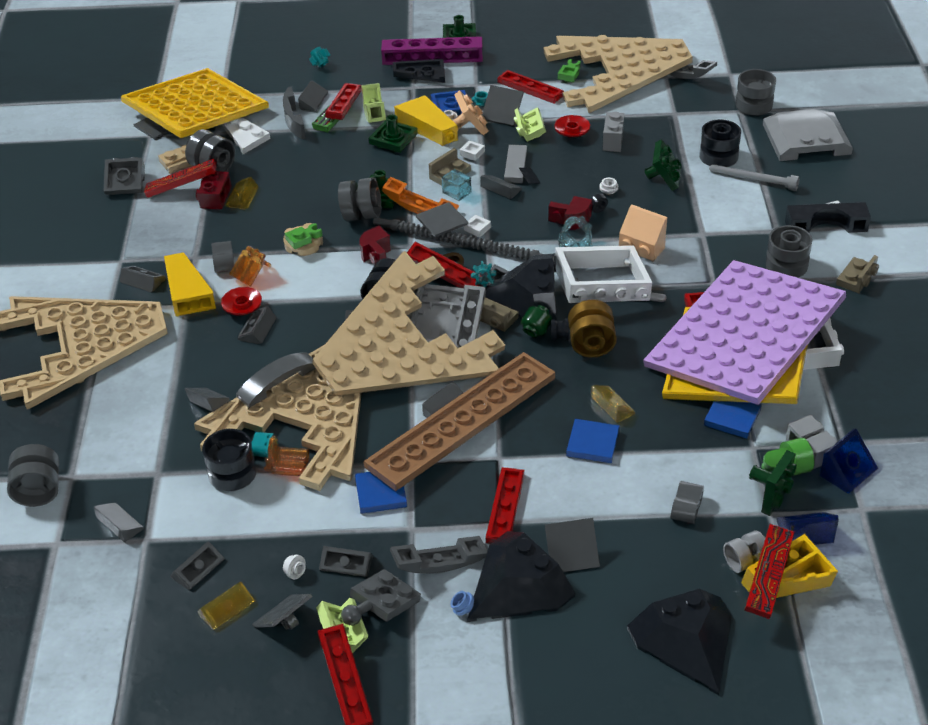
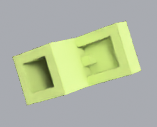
M380 84L361 85L363 107L367 122L386 120Z

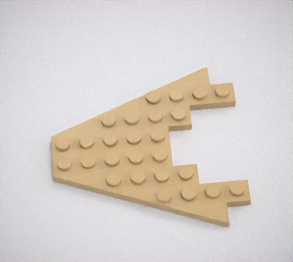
M599 35L598 37L556 36L558 45L552 44L543 47L548 62L579 55L584 64L602 62L607 74L602 73L593 76L594 86L563 92V98L567 107L585 104L588 113L693 62V57L683 39L607 37L606 35Z
M404 251L313 358V365L334 394L338 396L486 377L499 369L490 357L505 350V344L494 330L460 348L456 347L446 333L427 342L407 315L420 309L422 306V302L413 291L443 276L445 269L434 256L415 264L407 252Z
M9 297L11 309L0 311V331L35 323L37 336L58 331L61 352L41 356L42 371L0 380L2 400L5 401L24 396L26 409H30L74 384L82 383L85 378L165 336L168 332L160 302Z
M323 346L311 352L309 355L314 358L317 355V353L323 348ZM314 369L304 376L296 373L267 390V398L250 408L236 397L194 423L195 430L208 434L200 444L201 451L204 441L211 434L222 429H238L242 431L243 428H247L256 432H265L274 419L307 429L308 432L301 440L302 447L318 452L300 475L299 483L320 491L331 475L347 481L352 480L361 393L336 396L317 369Z

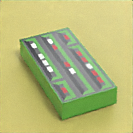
M327 107L312 123V128L329 132L339 120L325 118Z

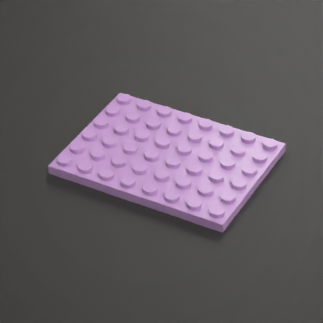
M733 260L644 358V366L759 405L845 300L846 291Z

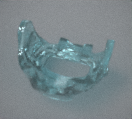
M574 216L568 218L559 234L558 246H593L590 230L593 226L588 224L583 216L580 218ZM575 223L586 233L580 241H576L568 232Z

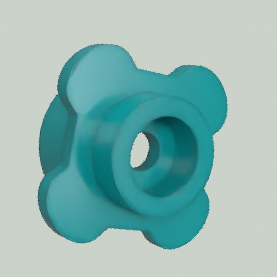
M485 91L476 92L475 96L472 97V101L479 107H484L488 93Z

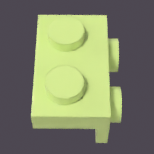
M538 107L524 115L520 113L518 108L515 109L516 116L514 120L518 126L516 129L520 137L524 136L528 142L546 133L543 118Z
M349 598L341 607L321 601L316 609L323 629L343 623L351 651L354 653L368 638V634L362 618L356 625L350 626L342 621L341 612L347 605L357 606L355 600Z

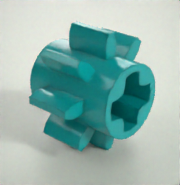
M319 46L310 52L311 58H309V61L313 66L318 65L321 68L329 63L328 57L330 53L327 48L322 49Z
M481 261V265L473 266L475 273H471V278H476V286L482 284L486 288L487 283H494V279L491 276H495L496 271H491L492 263L486 265ZM487 272V276H486V275H483L482 277L480 276V273L483 274V273Z

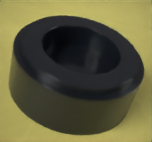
M599 193L591 198L592 211L594 213L601 212L606 208L608 199L604 194Z

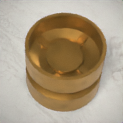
M585 300L576 304L568 315L572 348L575 352L585 357H599L607 354L616 344L613 312L610 306L599 300Z

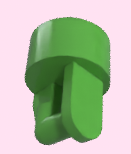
M805 438L785 441L780 444L779 449L768 451L764 455L761 466L762 469L773 471L786 450L796 453L794 464H797L794 475L811 472L815 466L814 450Z

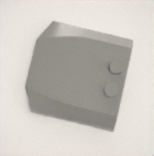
M817 109L778 112L763 119L764 129L779 161L797 160L798 153L832 150L833 156L852 154L853 148L834 112Z
M426 284L413 291L422 302V306L407 316L427 342L446 333L456 347L460 348L477 339L486 294L485 287L465 285L464 288Z

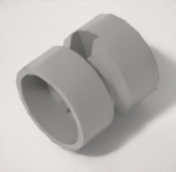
M754 530L743 535L741 539L736 538L723 545L725 559L734 572L740 573L759 561L765 540L762 533Z

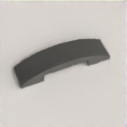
M702 60L697 65H686L668 75L681 79L697 78L716 67L717 62Z
M291 86L286 89L283 96L285 121L290 131L303 140L306 139L304 123L301 114L293 115L292 111H296V103Z
M300 352L271 362L249 378L238 390L236 397L248 408L267 398V390L296 373L304 376L316 369L313 365V357L307 352Z
M480 536L458 538L454 546L416 550L414 544L390 548V552L399 569L421 574L447 572L474 564L486 558L488 551Z

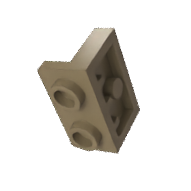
M455 148L429 163V179L445 188L471 172V165L458 159L457 149Z
M874 255L869 262L853 257L837 278L836 285L860 293L863 287L869 285L871 276H875L878 272V256Z
M488 298L484 299L481 322L505 332L518 319V311Z

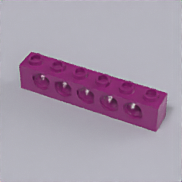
M482 37L382 40V65H393V62L431 59H443V63L483 62Z

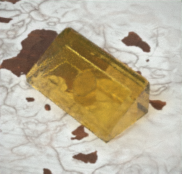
M252 177L245 178L236 183L226 202L227 207L249 208L258 190V185Z
M591 386V397L617 423L635 414V411L610 386Z
M239 582L200 608L198 614L215 630L252 605L255 600L243 583Z

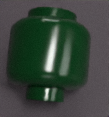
M541 305L529 307L521 320L524 333L534 338L543 336L551 324L552 317L549 314V310Z

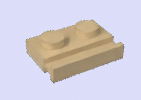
M186 145L158 155L159 162L168 170L169 174L192 166L186 160Z

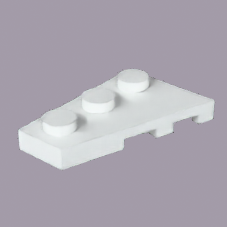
M243 117L222 124L229 136L234 139L235 144L240 147L243 154L270 139L269 132Z

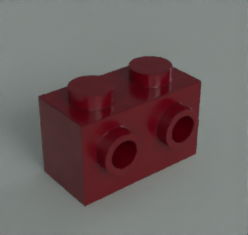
M216 171L215 174L201 179L200 188L196 190V200H199L200 208H223L231 189L229 172Z

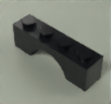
M866 202L787 205L785 222L786 225L803 228L809 233L812 228L821 224L837 225L848 233L868 232L871 215Z

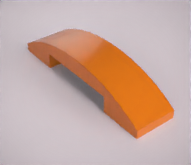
M392 177L382 187V191L390 199L416 214L448 202L456 210L459 208L458 204L443 198L438 203L406 190L407 183Z

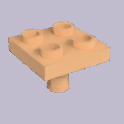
M459 90L454 95L462 114L452 121L457 124L458 130L470 121L482 135H485L488 132L486 126L488 122L482 115V110L478 105L474 106L472 104L473 101L468 94L464 95Z

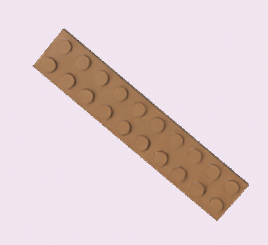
M523 352L364 461V468L397 491L553 381L556 372Z

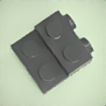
M142 157L105 160L103 190L105 195L142 193L143 181H145V164Z

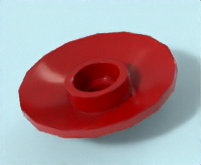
M566 115L556 120L554 127L563 136L579 137L589 131L590 123L582 116Z
M250 287L231 289L221 299L223 310L232 315L252 313L262 303L260 292Z

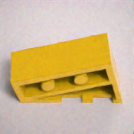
M805 534L791 543L776 598L830 587L838 573V570ZM758 561L747 567L741 582L748 592H750Z

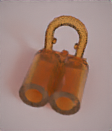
M247 246L241 252L229 274L251 287L263 265L270 268L272 265L264 260L266 255L259 252V249Z
M277 436L270 438L268 445L269 456L265 459L266 466L264 470L274 475L300 476L309 462V449L279 447Z

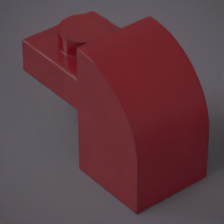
M573 196L569 205L551 201L548 206V221L565 224L566 230L584 227L592 215V199Z
M380 226L364 232L360 237V251L363 262L370 260L372 264H376L377 261L387 258L386 253L391 251L390 236Z

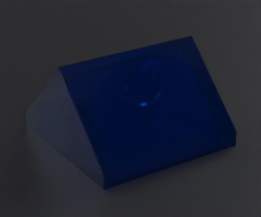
M856 428L852 429L824 453L820 472L821 477L846 493L852 492L878 469Z
M819 512L776 517L779 527L794 532L792 541L805 534L814 545L834 543L839 522L838 515Z

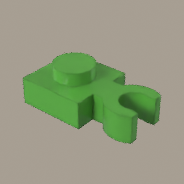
M569 59L568 65H563L558 72V79L565 82H574L579 75L581 61L573 64L572 59Z
M316 223L309 225L306 229L301 226L285 233V239L294 249L312 243V238L322 237V229H317Z

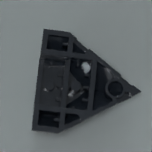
M555 253L534 255L495 280L493 284L490 283L486 286L485 298L518 311V317H524L529 307L541 305L549 310L552 319L557 320L554 272H556Z
M507 531L489 545L474 594V606L468 614L467 622L477 621V618L484 617L497 619L532 614V611L547 610V612L557 611L575 597V592L560 565L528 535L523 532Z
M699 588L651 603L627 625V630L637 649L644 653L647 651L660 658L661 663L694 682L697 680L710 687L709 690L719 696L732 618L721 597Z

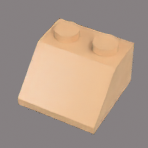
M631 205L619 233V246L634 245L640 257L654 261L665 249L667 217Z

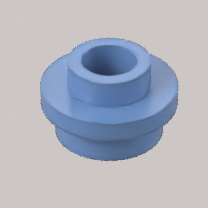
M465 591L456 593L450 603L453 612L458 616L469 613L474 606V596Z

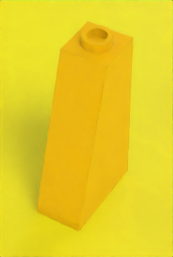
M425 95L394 106L395 115L398 117L397 123L416 127L418 134L442 146L458 140L457 124Z
M185 253L164 256L175 316L216 309L212 289Z

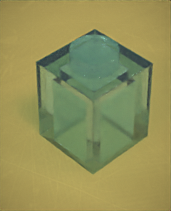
M453 169L442 177V193L460 201L472 192L470 176Z

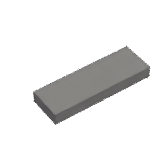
M509 145L504 174L505 181L509 183H523L524 176L519 168L525 167L527 145Z

